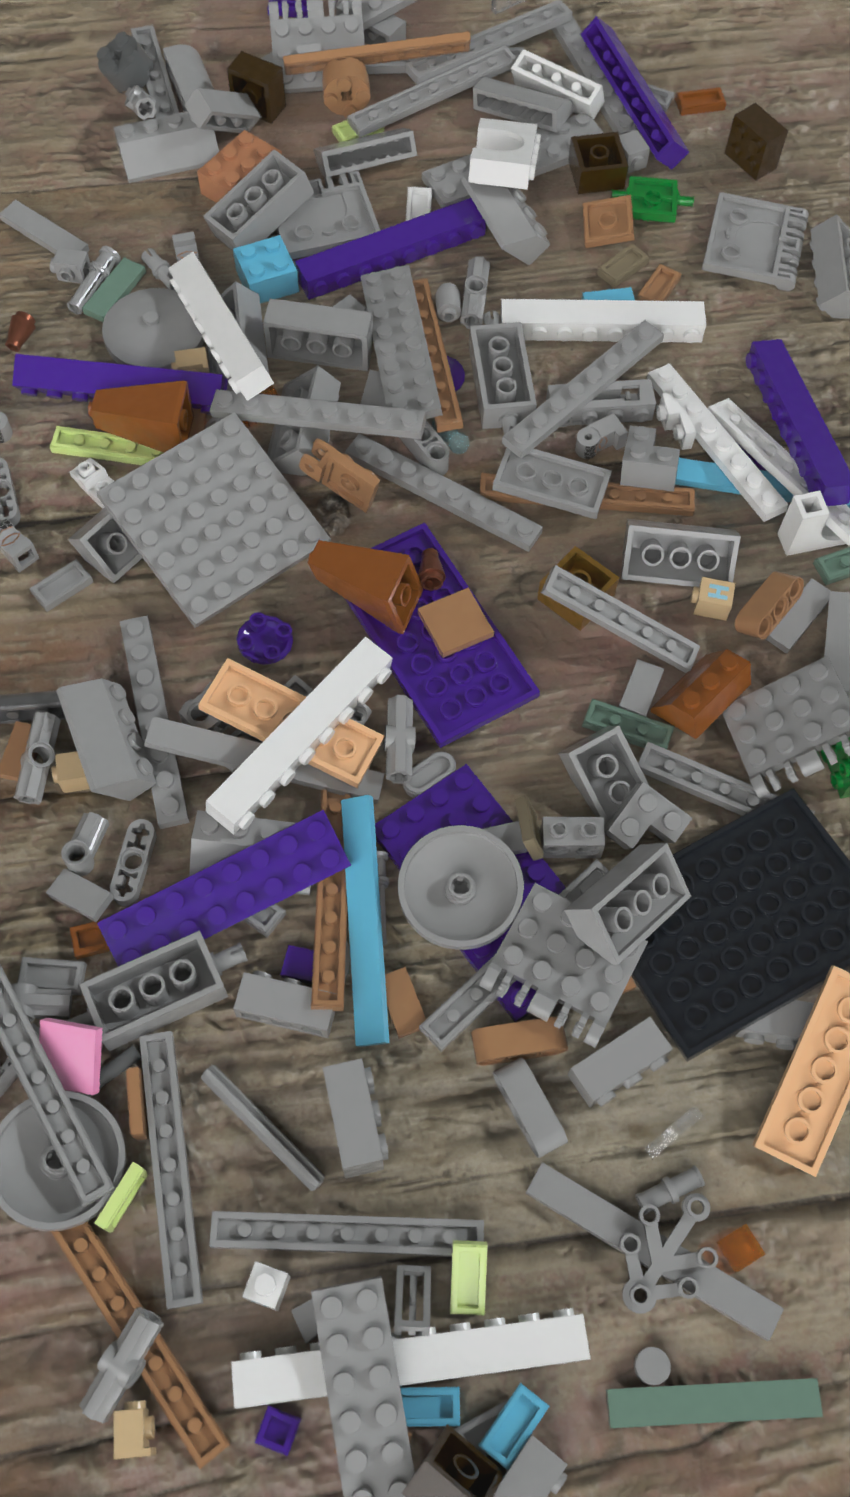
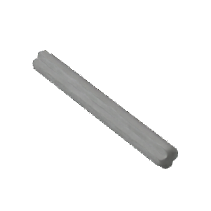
M211 1065L203 1072L201 1076L202 1081L310 1191L316 1190L323 1183L325 1176L216 1065Z

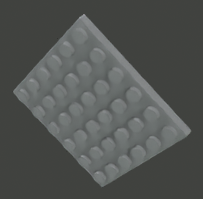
M235 412L97 491L99 500L194 628L309 557L318 540L331 541V538Z

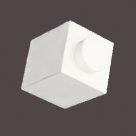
M255 1261L242 1297L279 1311L291 1277L288 1273Z

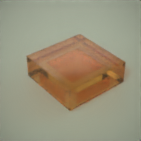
M747 1224L742 1225L716 1242L735 1273L766 1255Z

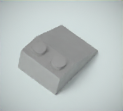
M619 725L606 726L558 753L571 780L595 816L604 817V827L637 783L645 782L648 784Z

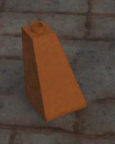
M187 381L99 389L95 391L93 401L90 400L88 405V414L92 417L96 429L163 453L189 439L194 419Z
M318 540L308 558V564L315 578L396 633L404 634L423 592L420 579L410 556Z

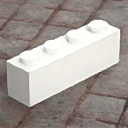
M524 49L511 68L515 85L571 100L573 112L576 114L584 113L594 120L605 103L602 85Z

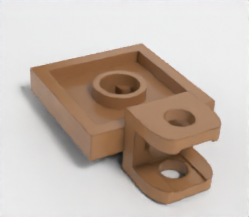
M317 438L313 442L311 452L320 461L308 454H304L300 460V469L317 482L322 479L323 485L366 513L372 506L381 479L371 470L364 469L355 463L349 455L340 453L325 441Z

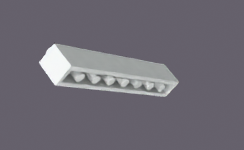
M190 253L168 269L173 276L170 279L171 284L177 291L189 315L194 320L193 322L202 334L204 341L211 349L212 355L218 362L236 394L241 392L248 401L274 384L195 253Z
M501 299L500 324L521 322L524 340L618 342L641 322L646 320L664 334L662 341L664 343H701L706 328L704 301Z
M365 637L206 800V812L233 835L240 828L245 830L254 820V813L261 806L266 808L276 796L274 792L281 785L285 787L292 781L296 775L295 770L301 764L305 766L311 761L316 753L315 749L320 743L323 745L327 744L335 734L334 729L341 722L343 725L347 723L354 714L353 709L360 702L363 705L367 702L376 684L382 685L392 673L390 666L393 658Z

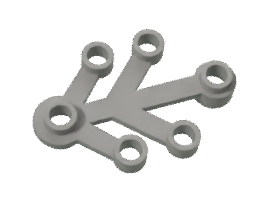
M692 1193L683 1199L681 1204L683 1215L663 1246L658 1228L660 1220L658 1208L651 1204L640 1208L639 1219L644 1224L651 1265L644 1275L638 1252L641 1249L639 1237L632 1233H627L621 1237L620 1248L625 1253L629 1281L622 1290V1298L627 1308L632 1312L638 1314L647 1313L653 1309L656 1301L659 1299L678 1296L692 1299L698 1295L699 1284L696 1279L690 1276L680 1278L677 1283L655 1285L663 1272L699 1266L705 1269H712L717 1265L718 1254L710 1247H702L693 1253L675 1255L695 1222L705 1220L710 1213V1203L702 1194ZM695 1200L701 1202L703 1206L700 1214H694L691 1210V1204ZM647 1208H651L655 1212V1219L652 1222H647L643 1217V1212ZM628 1237L636 1240L637 1246L633 1251H628L624 1247V1241ZM704 1251L712 1253L713 1261L711 1264L705 1265L702 1262L701 1255ZM687 1280L692 1281L694 1284V1291L691 1294H685L682 1290V1285ZM638 1288H642L646 1292V1299L643 1302H637L634 1299V1292Z

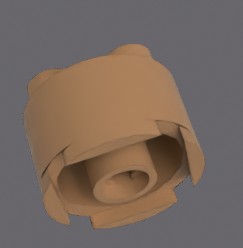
M345 57V60L338 61V58H336L324 67L322 72L324 104L329 110L347 118L348 115L366 108L370 101L369 77L365 65L360 60L353 57Z

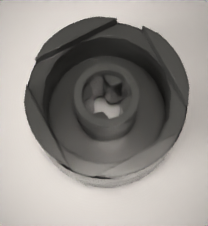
M125 32L118 33L115 39L106 46L101 47L96 55L99 59V70L114 88L124 94L123 91H127L128 87L138 85L142 88L150 78L148 75L150 68L153 70L152 59L136 39Z

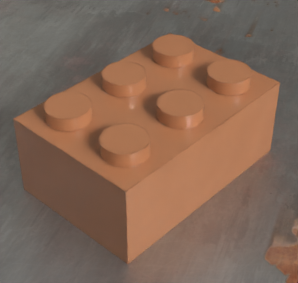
M242 131L197 171L201 194L217 203L271 151L276 150L281 155L282 151L250 132Z

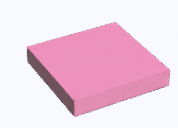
M53 1018L41 1019L39 1041L64 1090L88 1095L99 1093L102 1028Z

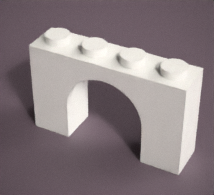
M480 118L477 146L473 148L470 157L468 183L528 189L529 180L534 181L541 134H537L538 124Z
M820 491L793 496L777 533L786 556L846 544L825 525L830 513Z

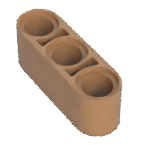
M777 571L771 573L739 611L735 619L736 631L762 640L766 639L801 597L804 589L803 579Z
M549 1017L547 1022L542 1019H534L475 1029L471 1032L476 1064L478 1066L513 1062L521 1057L527 1060L564 1053L568 1051L564 1025L560 1029L553 1026L557 1017Z

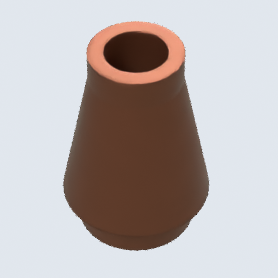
M17 311L15 315L11 316L5 343L8 349L19 352L23 344L36 329V320L30 314Z
M433 548L423 550L418 574L422 588L429 591L440 589L446 579L438 557V551Z

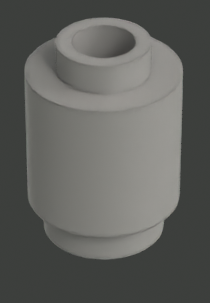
M453 283L441 284L435 293L436 315L441 321L453 322L461 316L460 291Z

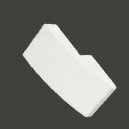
M662 393L660 404L656 406L658 421H662L664 431L673 430L674 439L679 441L681 450L692 449L696 430L690 417L671 395Z
M90 457L69 473L78 485L100 507L104 508L105 506L97 497V491L113 483L114 480L108 476L104 467Z

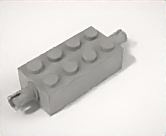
M490 311L483 315L485 325L470 326L469 353L482 429L503 427L505 435L536 409L537 403L521 322L500 324L498 312H492V320Z
M197 931L79 984L88 1006L87 1012L67 1021L101 1027L102 1043L111 1051L139 1038V1036H144L227 998L228 994L220 978L222 972L242 962H247L248 959L240 942L216 954L210 953L201 932Z

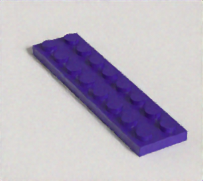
M322 810L97 922L119 967L197 931H200L203 939H206L351 866V863L325 811Z

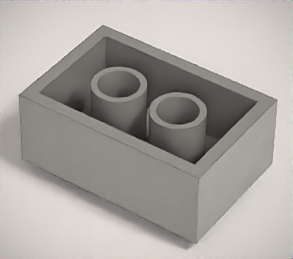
M362 1058L323 1067L345 1179L384 1170L383 1160L389 1159V1152L385 1133L378 1134L377 1127L382 1126L378 1100L371 1101L370 1098L371 1094H375L371 1067L364 1068Z

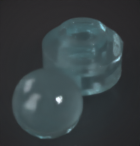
M433 421L432 427L437 432L435 421ZM458 429L438 433L444 442L449 441V448L453 453L463 454L468 450L469 439L465 434L458 433Z

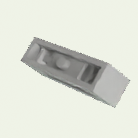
M652 379L614 381L560 427L589 425L613 413L620 422L652 421L656 407ZM566 384L548 385L546 400ZM639 388L638 393L630 394V391H626L625 394H621L622 389Z

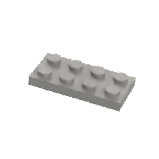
M506 448L494 479L492 490L596 519L612 471L537 449L531 450L521 459L510 449Z

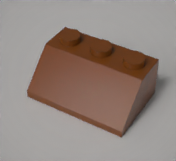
M728 649L706 654L692 667L691 671L687 672L650 708L651 713L697 739L751 685L750 661Z

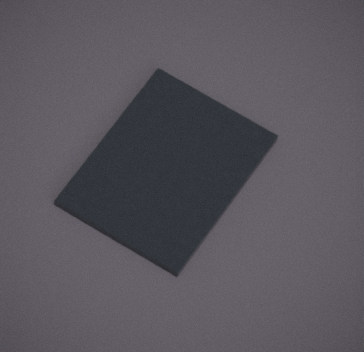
M794 788L672 854L691 897L645 939L648 943L631 976L688 1062L822 985L831 966H836L845 971L850 969V860Z

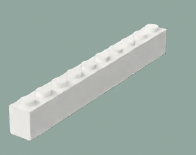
M573 1308L555 1310L553 1311L554 1318L541 1320L539 1313L519 1315V1323L505 1324V1318L484 1320L485 1327L471 1329L470 1322L449 1325L450 1332L436 1334V1327H430V1336H422L423 1331H416L415 1337L401 1338V1335H394V1332H392L400 1386L589 1360L590 1353L583 1314L574 1315ZM319 1342L310 1344L311 1351L299 1353L296 1352V1346L276 1348L275 1356L261 1358V1351L240 1353V1361L231 1362L234 1409L326 1397L327 1390Z

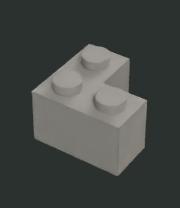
M630 426L622 460L620 485L674 492L680 449L655 446L656 428Z
M641 782L633 787L604 827L606 836L625 850L633 849L647 829L665 843H675L693 818L647 783Z

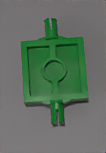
M630 176L626 191L612 189L611 198L631 195L634 220L675 223L678 206L693 207L694 196H680L677 189L678 180Z

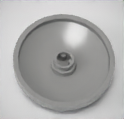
M148 288L130 293L118 300L110 308L103 321L102 334L106 349L112 359L118 364L172 369L171 363L176 362L174 351L201 348L204 344L202 334L194 324V320L186 310L177 291L171 289Z
M466 825L440 828L421 838L406 855L398 878L400 905L404 916L412 928L431 943L455 950L482 947L503 935L518 915L524 892L522 870L512 850L494 834L481 828Z
M65 1091L116 1189L123 1178L126 1163L124 1138L117 1121L101 1103L93 1098L77 1092ZM25 1100L10 1111L0 1123V1207L19 1224L40 1231L71 1229L91 1220L103 1210L115 1190L83 1208L30 1100Z

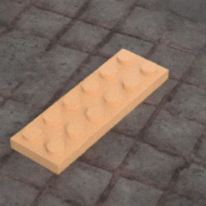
M227 658L201 699L199 710L264 741L296 709L306 696ZM349 719L344 725L341 722L334 729L335 734L327 744L323 745L320 743L315 749L314 757L308 764L358 788L385 736Z
M831 966L752 1144V1146L815 1177L850 1100V973L836 966Z

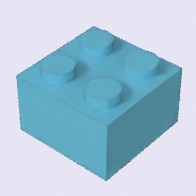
M280 235L233 248L236 272L243 286L259 294L260 304L268 302L269 299H278L299 292L297 269Z

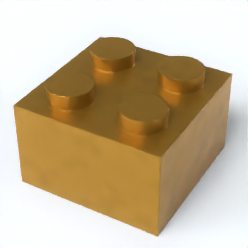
M574 546L557 564L560 568L612 597L615 595L619 577L578 547ZM548 573L540 581L537 599L581 631L591 620L541 593L549 575Z

